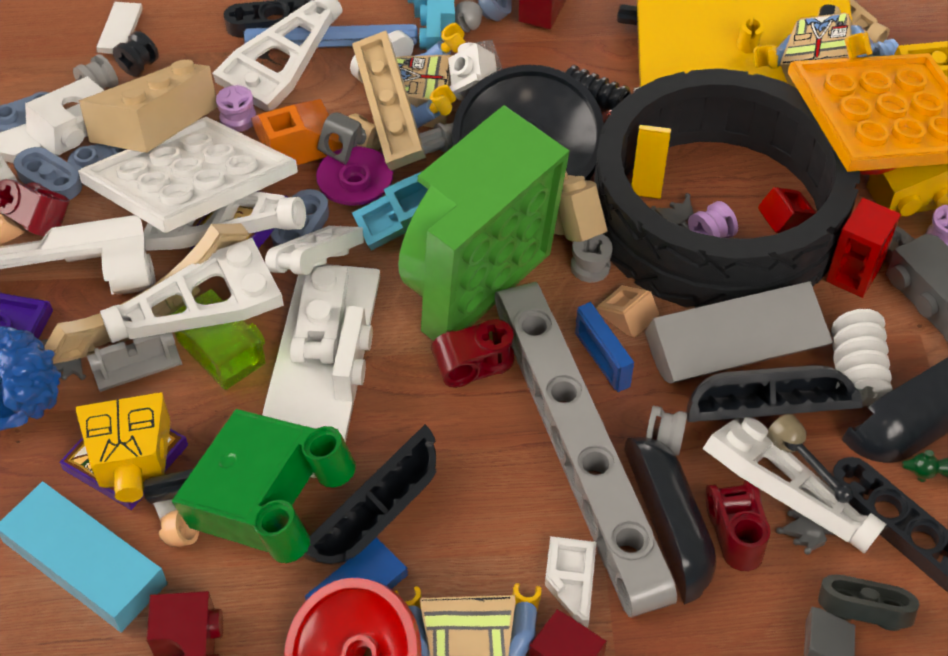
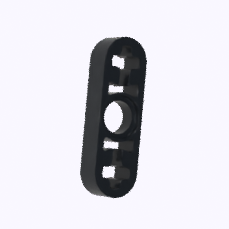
M273 0L231 5L224 11L226 31L231 36L244 37V32L247 28H270L311 0ZM272 15L283 16L282 18L275 20L267 19V17Z

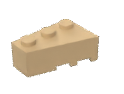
M192 60L176 61L169 67L79 100L89 142L145 153L217 108L210 66L194 64Z

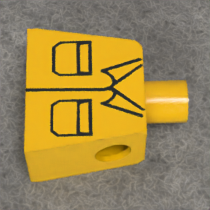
M163 393L76 406V413L89 463L99 487H114L115 498L121 502H134L143 497V481L151 477L164 475L171 421Z

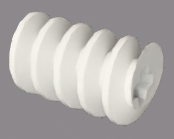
M871 309L848 311L839 316L833 322L831 328L835 369L845 374L859 390L863 406H870L893 390L890 384L892 380L889 370L890 360L887 356L889 348L887 342H885L887 339V333L884 328L886 324L885 319L879 312Z

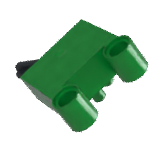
M235 409L194 469L146 479L143 481V491L145 499L149 503L173 499L172 503L191 529L269 552L275 561L290 563L301 558L310 545V536L292 507L309 478L314 473L319 483L325 487L334 488L342 486L353 477L356 464L341 433L334 427L323 426L315 429Z

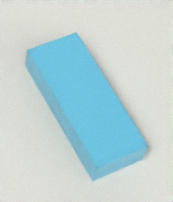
M43 481L0 521V538L3 543L119 632H122L149 604L150 595L158 594L168 584L161 567Z

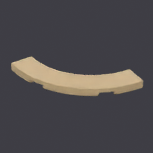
M241 223L211 224L191 252L175 268L148 289L191 264L196 265L205 262L217 250L244 241L248 237L249 232ZM198 286L192 291L193 297L201 291ZM173 295L153 306L151 310L155 317L168 316L181 308L185 303L180 295ZM99 313L75 321L57 323L44 348L45 350L54 351L53 364L87 357V355L95 353V347L104 345L111 340ZM129 337L119 340L118 342H125L129 340Z

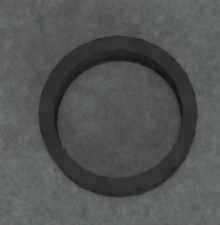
M718 68L691 70L687 74L680 72L660 77L636 89L633 94L630 93L612 110L602 127L597 149L594 182L597 186L608 230L603 235L612 242L613 250L610 261L627 278L635 279V284L647 291H651L654 296L683 307L695 306V308L804 282L811 281L812 287L817 284L830 269L842 228L852 213L859 191L855 187L856 183L860 184V171L847 172L797 88L783 81L757 73L750 75L746 71ZM639 126L670 128L668 148L695 142H716L746 147L767 155L788 168L804 184L814 199L817 213L797 227L775 235L751 239L720 238L696 233L674 224L650 209L634 192L626 177L634 168Z

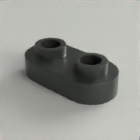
M845 575L826 576L822 580L818 595L819 604L827 612L845 621L853 619L877 624L881 628L890 631H898L913 626L920 605L918 599L911 592L903 588Z

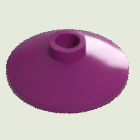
M356 146L352 148L346 165L326 156L318 166L316 180L320 191L331 201L343 205H363L373 202L385 194L383 189L391 186L393 170L390 171L385 162L384 155L379 151ZM342 149L336 150L333 153L339 155Z

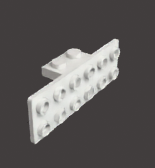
M324 264V265H319V266H341V265ZM343 266L348 268L349 279L339 345L334 364L321 363V359H307L305 363L291 361V341L295 335L305 275L298 274L262 413L263 416L315 429L331 426L339 430L346 443L357 386L364 383L366 362L363 359L365 350L370 351L372 345L373 327L370 324L380 282L379 269ZM314 473L311 475V478H316Z

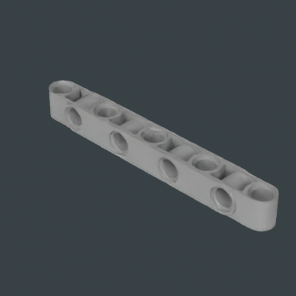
M532 282L495 292V303L499 318L508 323L513 329L514 339L511 347L514 350L516 360L594 542H597L596 547L625 613L628 617H635L676 604L677 592L671 572L537 282ZM588 471H597L601 474L593 475L588 473ZM630 546L636 549L637 552H624L619 547Z

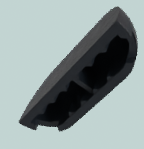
M948 357L872 403L868 408L874 414L855 428L850 426L843 435L842 441L851 450L866 459L882 463H893L913 456L948 434Z
M809 365L715 374L702 381L695 388L687 403L686 412L688 413V422L863 408V402L859 390L845 374L828 366Z
M426 424L310 536V545L303 555L304 558L326 565L339 564L354 558L427 487L433 479L437 468H435L436 451L434 446L436 440Z
M627 438L624 448L682 601L684 604L690 603L702 595L714 577L716 552L713 541L676 455L666 445L652 438Z

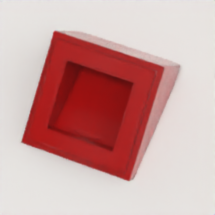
M773 187L758 206L760 213L776 233L797 227L816 214L800 191Z

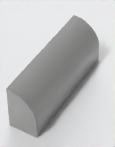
M811 281L652 319L645 330L657 369L668 383L700 377L833 343Z

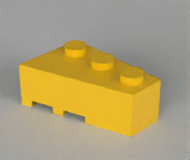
M948 164L902 167L881 175H870L866 187L877 204L896 211L901 216H911L918 212L937 209L940 206L948 205Z

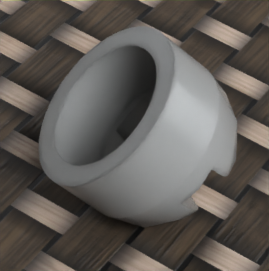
M460 2L455 8V23L464 32H470V29L476 30L482 20V8L474 2Z

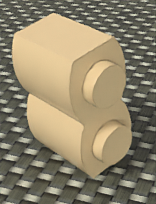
M566 172L554 234L565 235V238L570 241L583 242L607 232L596 183L585 180L584 176L575 177L568 175Z

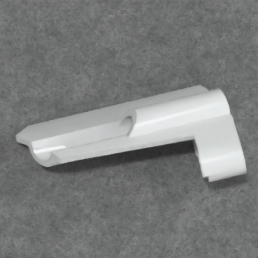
M136 215L53 227L42 240L0 246V269L65 259L66 262L102 257L104 281H109L112 295L145 291L156 283L151 256L149 253L146 254L145 236L142 222Z

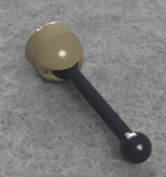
M786 414L778 418L770 426L767 434L773 445L788 453L798 451L835 491L834 496L838 502L848 503L853 498L852 489L847 485H841L803 445L807 434L803 424L793 414Z

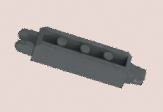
M897 225L885 257L889 263L885 275L889 278L891 284L916 306L918 312L927 318L948 342V246L935 235L924 234L914 239Z

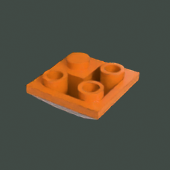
M321 99L293 104L261 113L251 118L252 125L260 142L295 159L297 165L327 156L317 149L323 124L329 116ZM332 133L328 143L331 151L334 152L342 149L343 143L339 141L338 134Z

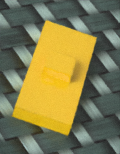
M639 126L631 185L638 196L661 199L671 133L670 128Z

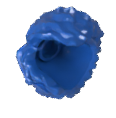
M0 326V431L21 426L27 423L29 417L37 420L42 418L45 409H52L57 404L59 393L57 386L60 384L59 378L61 377V373L58 372L57 367L53 364V357L55 355L53 350H45L43 343L30 331Z

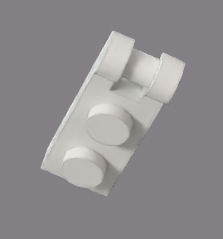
M324 227L272 247L266 254L265 264L270 272L285 273L288 269H291L294 274L308 275L311 273L313 266L326 264L328 257L347 255L350 248L364 243L363 227Z
M313 266L311 273L305 275L295 335L291 341L290 354L292 362L305 363L307 359H321V363H335L349 279L347 267Z

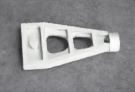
M311 0L237 48L212 73L215 82L224 88L232 85L244 86L252 92L253 104L266 112L274 110L293 91L330 24L342 14L341 4L338 0ZM298 26L311 32L300 46L284 37ZM272 48H277L290 55L284 69L278 73L258 63L256 59Z
M254 192L220 208L213 222L192 227L195 221L193 220L170 232L164 233L148 223L143 231L145 250H173L196 246L211 224L241 223L249 234L272 228L283 230L302 229L306 221L305 205L300 197L285 198L284 195ZM239 206L254 208L251 215L233 219Z
M249 238L217 250L205 262L196 265L191 264L130 301L101 310L100 314L110 340L114 343L127 337L129 339H136L242 321L284 306L282 294L253 238ZM214 276L223 277L232 294L227 301L208 305L195 302L192 291L197 285ZM173 295H180L187 308L184 312L162 317H155L151 310L153 306Z
M750 417L735 418L711 435L703 447L706 452L741 478L846 542H849L862 553L868 550L887 525L872 513L869 516L861 515L848 503L838 502L834 496L835 491L792 453L780 450L773 445V442L767 437L768 429L756 419ZM763 457L768 458L792 481L787 482L757 462Z

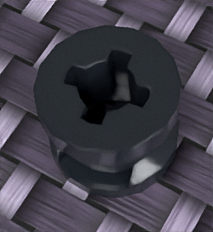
M134 31L128 36V42L119 43L113 48V56L117 64L131 76H138L144 71V65H151L159 58L156 45L141 31Z

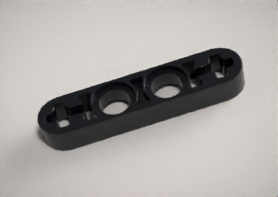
M845 457L839 460L834 466L832 476L841 485H847L852 489L853 498L848 504L861 515L869 516L872 513L887 525L880 535L948 592V555L947 557L944 556L941 562L937 561L943 550L948 552V529L867 462L856 457ZM855 476L860 480L859 483L853 481L848 484L844 481V477L849 479ZM870 489H872L873 492L870 494L868 500H865L863 498L864 494L868 495ZM881 501L889 502L898 509L899 516L895 518L884 517L878 513L875 504ZM914 532L927 533L934 539L935 547L932 549L920 548L913 542L911 534Z

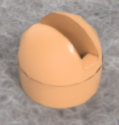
M178 510L171 511L161 518L160 526L162 529L159 531V537L168 546L182 547L193 544L198 539L199 531L189 528Z

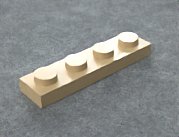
M387 31L352 43L385 162L390 171L426 158L393 45Z

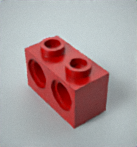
M862 197L842 228L826 282L864 298L883 266L901 214Z

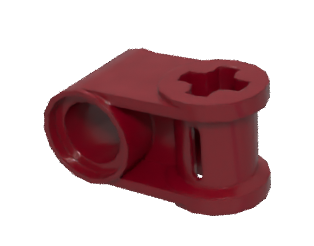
M11 179L0 181V213L18 222L27 231L43 237L51 228L62 226L70 203L69 198L51 191L39 183L31 182L22 185Z
M492 319L475 326L446 332L438 336L431 344V351L445 385L453 388L463 387L473 381L496 374H503L508 371L515 361L514 350L511 347L514 339L513 329L503 320ZM490 331H492L493 341L489 340ZM498 353L501 354L502 361L498 363Z
M746 480L743 485L718 488L716 484L707 485L705 491L707 512L715 528L724 560L733 569L739 571L756 569L763 561L771 534L770 525L762 506L759 488ZM739 539H745L752 543H745Z

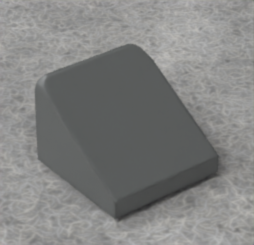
M811 607L805 622L804 656H855V625L821 608Z

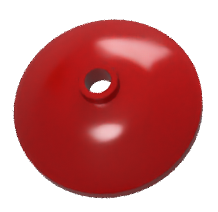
M346 578L325 585L304 602L289 628L284 656H364L368 648H370L372 656H421L422 649L420 632L415 617L406 602L395 591L369 579Z

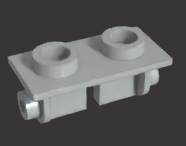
M172 332L133 339L134 343L126 346L123 341L102 349L95 348V353L87 355L99 391L101 392L182 365Z

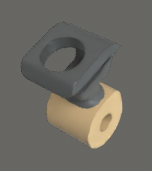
M338 112L332 113L326 118L317 147L320 152L345 165L349 161L352 148L356 146L367 147L376 151L380 149L381 144L375 124L369 123L360 114L346 116ZM332 133L338 134L339 141L343 143V149L339 155L333 153L329 147L328 141Z

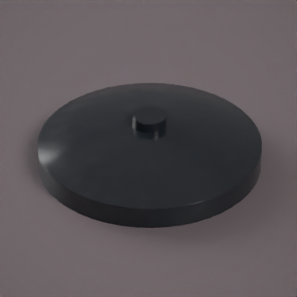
M542 65L508 67L482 79L466 94L460 103L453 122V146L505 105L570 150L566 168L568 175L575 177L584 176L587 181L593 176L597 161L600 133L604 126L603 116L591 92L571 75Z

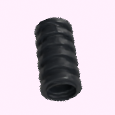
M572 65L565 72L577 79L591 92L604 113L612 112L630 94L628 86L623 85L620 87V84L616 81L610 83V80L606 77L600 79V76L596 73L590 75V72L586 69L580 71V68L576 65Z

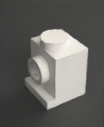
M469 42L460 45L457 49L458 53L448 58L451 86L449 87L455 94L456 99L460 101L464 99L474 85L490 74L497 72L495 54L477 43Z

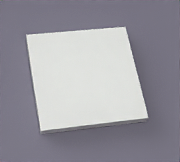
M204 117L147 153L127 149L81 168L78 172L82 184L167 233L296 174L298 170L295 159L213 119Z

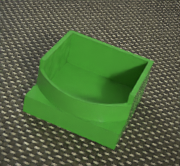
M505 105L428 166L417 177V181L428 190L416 209L405 233L399 254L398 267L403 283L423 298L421 332L433 341L446 332L471 327L496 304L495 292L515 287L546 259L551 252L570 150Z

